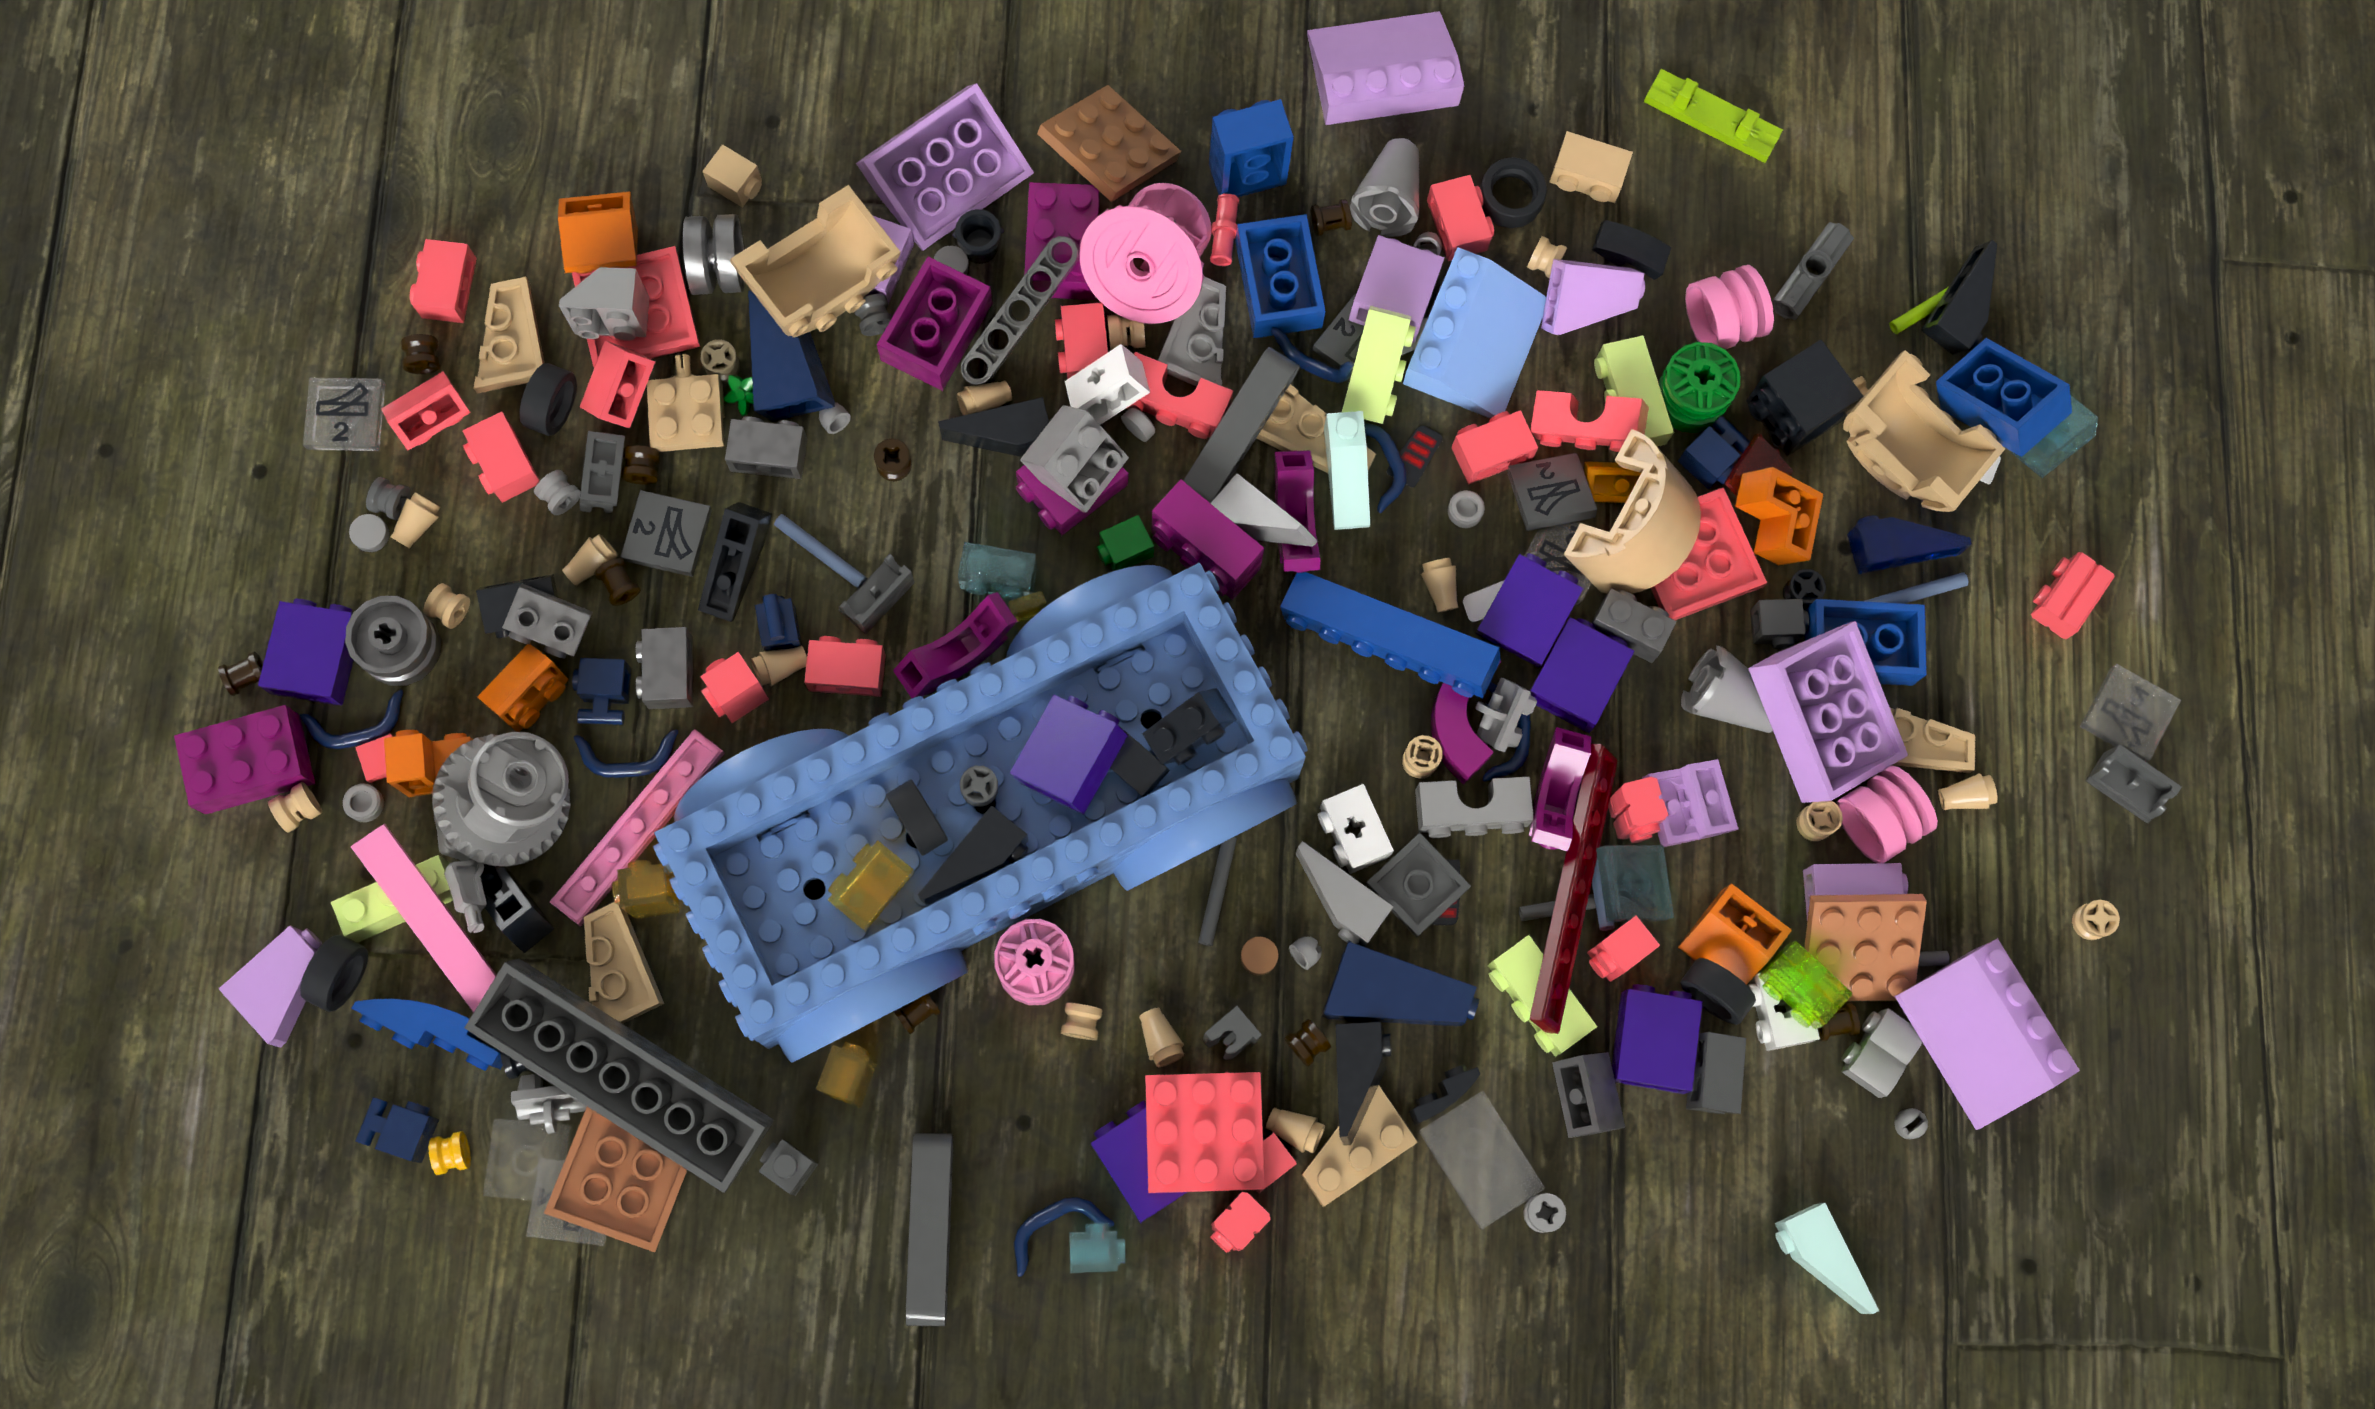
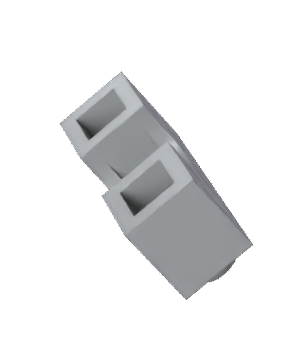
M1530 777L1492 779L1488 785V804L1478 809L1470 808L1461 802L1457 793L1456 781L1420 782L1415 789L1419 833L1428 832L1430 838L1451 836V831L1464 830L1467 836H1479L1487 834V829L1501 828L1503 834H1516L1524 832V827H1528L1534 820Z

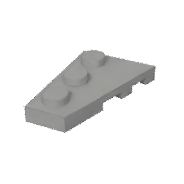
M1204 276L1202 289L1194 304L1183 315L1174 319L1158 361L1168 365L1167 374L1196 387L1200 378L1222 386L1221 365L1223 362L1222 342L1225 325L1226 286Z

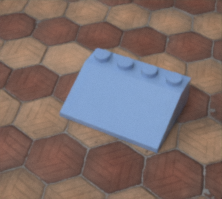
M1457 247L1407 368L1403 384L1490 419L1501 412H1505L1543 318L1546 296L1492 260Z

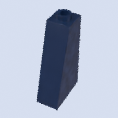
M748 291L754 411L773 422L835 407L834 398L811 333L808 332L795 338L786 335L752 291Z
M1348 942L1344 948L1321 1017L1334 1020L1462 1026L1467 1018L1473 1020L1479 1004V998L1474 997L1476 986Z

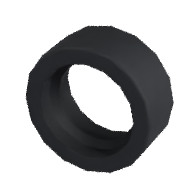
M1505 158L1492 164L1484 174L1480 186L1483 195V212L1486 217L1489 216L1493 223L1506 228L1523 227L1534 221L1541 211L1546 197L1547 185L1544 175L1536 165L1521 158ZM1505 177L1521 179L1531 188L1533 193L1532 201L1525 208H1507L1497 202L1493 196V185L1497 180Z
M543 363L535 370L530 377L521 400L520 422L524 427L547 436L555 435L562 428L575 400L577 380L574 373L549 363Z
M913 780L905 782L886 794V798L922 856L948 841L939 822Z
M335 935L329 938L316 951L309 962L300 985V996L305 1001L327 1012L339 1009L351 997L362 979L368 962L367 949L342 935Z
M1698 958L1695 960L1680 981L1682 989L1685 992L1691 993L1693 1000L1703 1001L1702 1008L1730 1024L1737 1025L1741 1023L1756 1002L1755 994L1741 979L1708 959Z

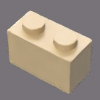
M1567 131L1549 183L1556 184L1565 191H1578L1590 195L1591 198L1599 202L1609 201L1615 203L1622 188L1633 152Z

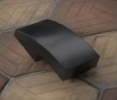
M1604 220L1600 224L1592 250L1617 267L1629 263L1655 280L1663 275L1672 247L1635 228Z
M1123 730L1128 736L1110 769L1137 793L1145 797L1152 792L1170 770Z
M1464 1064L1444 1072L1447 1079L1438 1083L1443 1097L1438 1098L1437 1093L1434 1092L1416 1099L1417 1107L1409 1111L1414 1125L1442 1112L1463 1096L1479 1077L1478 1067L1467 1070Z

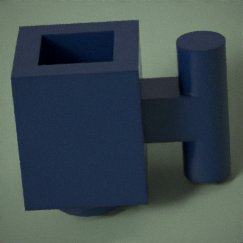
M1720 416L1712 425L1722 434L1721 436L1709 426L1684 451L1678 460L1708 490L1717 481L1724 485L1737 471L1733 465L1741 455L1732 446L1734 445L1742 454H1745L1753 445L1749 439L1723 416Z
M777 594L763 596V603L755 605L763 650L772 651L801 646L802 641L797 613L792 599H785V597L778 596Z
M580 658L579 669H575L573 672V690L577 691V695L584 702L593 703V709H578V723L624 725V710H611V703L629 704L632 669L625 660Z
M373 1097L355 1142L370 1146L375 1133L378 1132L381 1135L375 1149L408 1161L422 1163L428 1149L429 1140L433 1137L439 1119L428 1116L429 1107L411 1101L407 1102L406 1107L393 1104L388 1117L385 1118L382 1116L388 1102Z

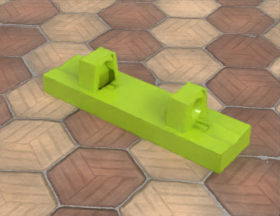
M1663 69L1660 70L1644 100V103L1766 163L1783 129L1759 118V113L1751 109L1745 111L1699 88L1697 82L1689 78L1683 80Z

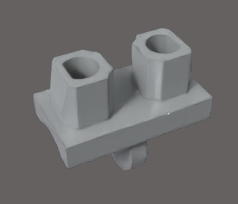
M1501 677L1489 704L1477 702L1475 709L1484 713L1476 735L1483 742L1502 752H1505L1507 747H1518L1522 738V729L1517 727V723L1521 714L1528 716L1533 712L1537 703L1536 698L1530 695L1531 692Z
M536 1074L521 1076L518 1091L511 1092V1103L515 1106L518 1120L530 1119L531 1125L544 1123L547 1134L556 1133L557 1121L570 1120V1113L584 1112L587 1107L556 1086L543 1087L542 1078Z

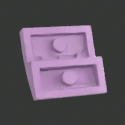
M1718 759L1688 764L1680 769L1651 773L1642 777V779L1651 776L1657 778L1662 793L1659 799H1664L1668 812L1666 819L1659 824L1660 831L1657 832L1661 847L1687 843L1738 830Z

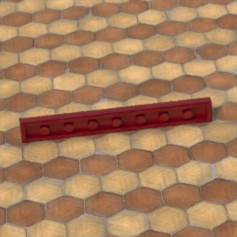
M1591 744V755L1583 775L1573 819L1572 841L1565 855L1529 1018L1544 1032L1550 1034H1559L1618 764V760L1602 744Z

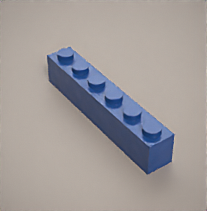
M1307 572L1296 573L1280 606L1286 623L1299 631H1305L1306 628L1319 633V637L1329 643L1338 644L1340 641L1352 646L1351 649L1364 657H1371L1373 654L1385 659V663L1394 669L1404 671L1405 668L1418 672V676L1429 683L1438 684L1439 681L1452 686L1456 693L1469 698L1473 695L1481 698L1484 697L1501 660L1499 647Z

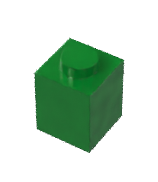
M1139 515L1099 532L1100 545L1096 546L1097 552L1104 566L1110 564L1113 571L1132 567L1154 557V544Z

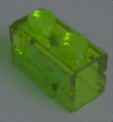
M1796 940L1787 944L1758 976L1765 982L1762 985L1764 991L1777 1001L1783 999L1793 1009L1791 1011L1792 1017L1806 1028H1809L1810 1025L1814 1029L1824 1026L1853 994Z

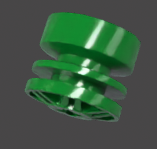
M1695 342L1683 346L1672 356L1658 380L1672 427L1681 432L1698 433L1706 430L1709 426L1712 427L1715 421L1724 415L1740 388L1739 368L1735 359L1725 349L1713 343Z

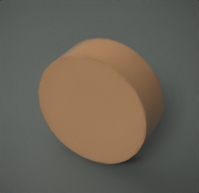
M1251 938L1242 948L1241 963L1249 973L1265 975L1274 969L1278 961L1277 947L1268 938Z

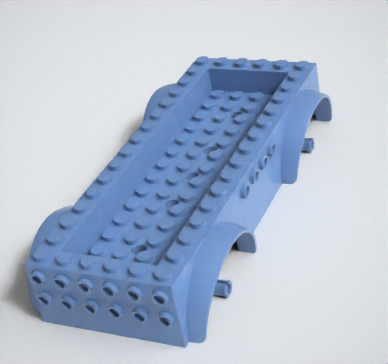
M1200 563L1175 575L1170 570L1161 566L1141 565L1116 570L1094 578L1065 593L1043 608L1026 623L1010 644L1006 659L993 665L989 662L981 664L970 672L971 676L959 682L956 679L949 680L937 687V693L925 699L923 696L912 698L903 704L902 710L892 715H889V713L880 714L868 722V727L850 736L833 729H810L782 735L740 752L698 780L678 803L674 814V823L654 832L659 843L654 845L653 848L661 864L666 866L669 872H673L675 875L674 878L669 880L678 899H682L686 906L689 905L691 909L690 912L686 913V917L695 934L698 933L702 940L705 939L708 944L702 947L707 961L712 968L715 967L717 972H721L724 977L723 980L719 981V985L728 1002H732L734 1007L738 1006L741 1014L735 1016L743 1035L745 1037L748 1036L751 1041L756 1040L767 1049L779 1044L785 1056L792 1063L968 973L967 964L961 951L1113 873L1120 885L1128 891L1296 805V797L1290 783L1299 778L1306 758L1304 753L1308 751L1301 734L1298 731L1293 733L1286 721L1290 719V716L1280 698L1275 700L1269 690L1272 683L1263 666L1257 668L1251 655L1255 653L1248 637L1245 634L1240 636L1236 630L1234 623L1237 622L1233 609L1228 602L1222 604L1216 592L1220 588L1213 573L1210 570L1205 572ZM1217 688L1237 719L1224 729L1226 734L1209 745L1204 743L1196 749L1198 754L1191 760L1179 766L1176 762L1165 764L1170 771L1152 792L1145 797H1142L1114 771L1109 769L1084 815L1022 785L1010 774L1011 769L1053 695H1057L1065 700L1069 696L1076 697L1089 706L1087 710L1098 714L1100 710L1112 714L1120 720L1118 725L1155 757V753L1142 734L1147 729L1141 724V717L1147 712H1156L1164 718L1196 693ZM985 766L992 770L998 781V794L995 800L992 801L996 805L995 809L1027 833L1028 842L1025 845L1029 849L1021 860L1013 864L1010 863L1007 867L926 905L920 900L919 892L984 815L976 811L977 807L968 804L963 799L960 779L968 768ZM909 780H913L948 838L947 842L923 856L917 848L910 846L911 838L886 798L887 793ZM815 879L823 881L826 886L823 897L817 900H810L805 896L804 888L810 881Z

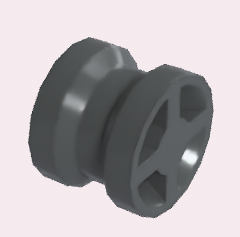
M874 294L863 297L866 300L865 303L855 311V315L861 319L859 324L861 333L864 336L882 334L893 317L887 312L888 301L886 296Z
M378 477L374 480L368 491L366 508L374 513L382 511L386 513L388 518L398 520L406 498L410 499V488L403 484L392 485L388 479Z
M973 766L963 773L960 779L963 799L975 807H984L995 800L998 794V781L991 769L985 766Z

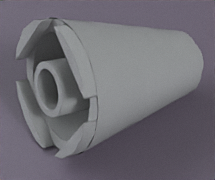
M1405 138L1390 140L1353 194L1350 205L1351 215L1354 221L1363 229L1369 232L1371 227L1382 230L1380 235L1386 237L1402 236L1413 230L1419 218V150L1410 140Z
M1716 646L1717 651L1711 648L1707 650L1689 675L1688 680L1693 682L1690 693L1683 690L1681 698L1682 708L1691 714L1766 733L1772 732L1773 729L1749 669L1721 646Z

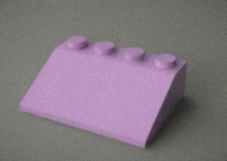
M1440 11L1307 30L1325 125L1459 106L1464 82L1457 52Z
M977 83L965 87L856 163L875 193L898 222L912 230L913 240L922 251L955 229L956 223L963 214L975 209L982 210L1034 173Z
M1856 621L1849 622L1775 653L1748 668L1802 803L1832 801L1908 756Z
M1998 938L1968 952L1895 996L1976 1130L2040 1096L2080 1071Z

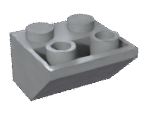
M599 267L559 301V307L574 334L582 338L597 339L599 335L614 336L620 340H633L635 337H646L650 297L636 269Z
M1063 405L1020 461L1042 484L1082 512L1087 513L1129 457L1088 411Z

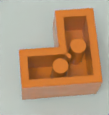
M1774 467L1743 473L1735 507L1760 519L1754 553L1778 566L1809 561L1811 559L1823 493Z
M401 730L396 732V737L384 738L387 783L407 797L432 794L436 776L445 760L462 744L473 739L470 736L467 737L465 733H451L445 735L444 740L431 741L424 734L419 733L418 730Z

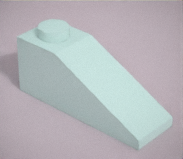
M1363 411L1328 413L1324 425L1334 530L1370 527L1367 446Z
M1826 1203L1814 1204L1775 1223L1779 1231L1776 1233V1239L1785 1254L1790 1253L1794 1261L1859 1313L1874 1314L1879 1311Z

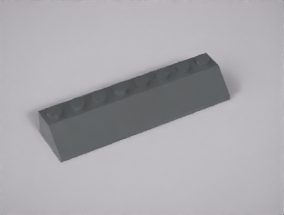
M519 958L503 964L464 1027L723 1193L728 1190L750 1160L775 1121Z

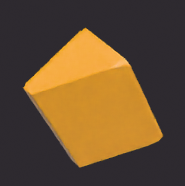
M1584 463V474L1594 502L1626 503L1641 475L1639 472L1622 468L1617 463Z

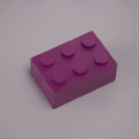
M1029 182L1024 275L1046 245L1055 237H1069L1075 240L1080 248L1086 229L1099 216L1100 198L1097 188L1093 185ZM1066 242L1056 245L1054 249L1055 259L1060 263L1068 262L1072 257L1071 246ZM1080 258L1052 298L1095 300V295L1084 279ZM1044 271L1037 272L1033 277L1034 288L1040 292L1047 291L1051 285L1050 276Z
M927 256L877 343L880 360L943 391L993 304L991 287Z
M1180 479L1152 510L1151 533L1155 543L1163 550L1169 551L1171 549L1181 557L1179 560L1186 569L1200 563L1205 572L1210 570L1219 585L1220 590L1216 592L1219 596L1223 597L1226 594L1233 600L1260 570L1264 547L1183 480Z
M286 705L174 735L188 805L205 815L291 791L292 787L301 782L307 786L315 784L300 716Z

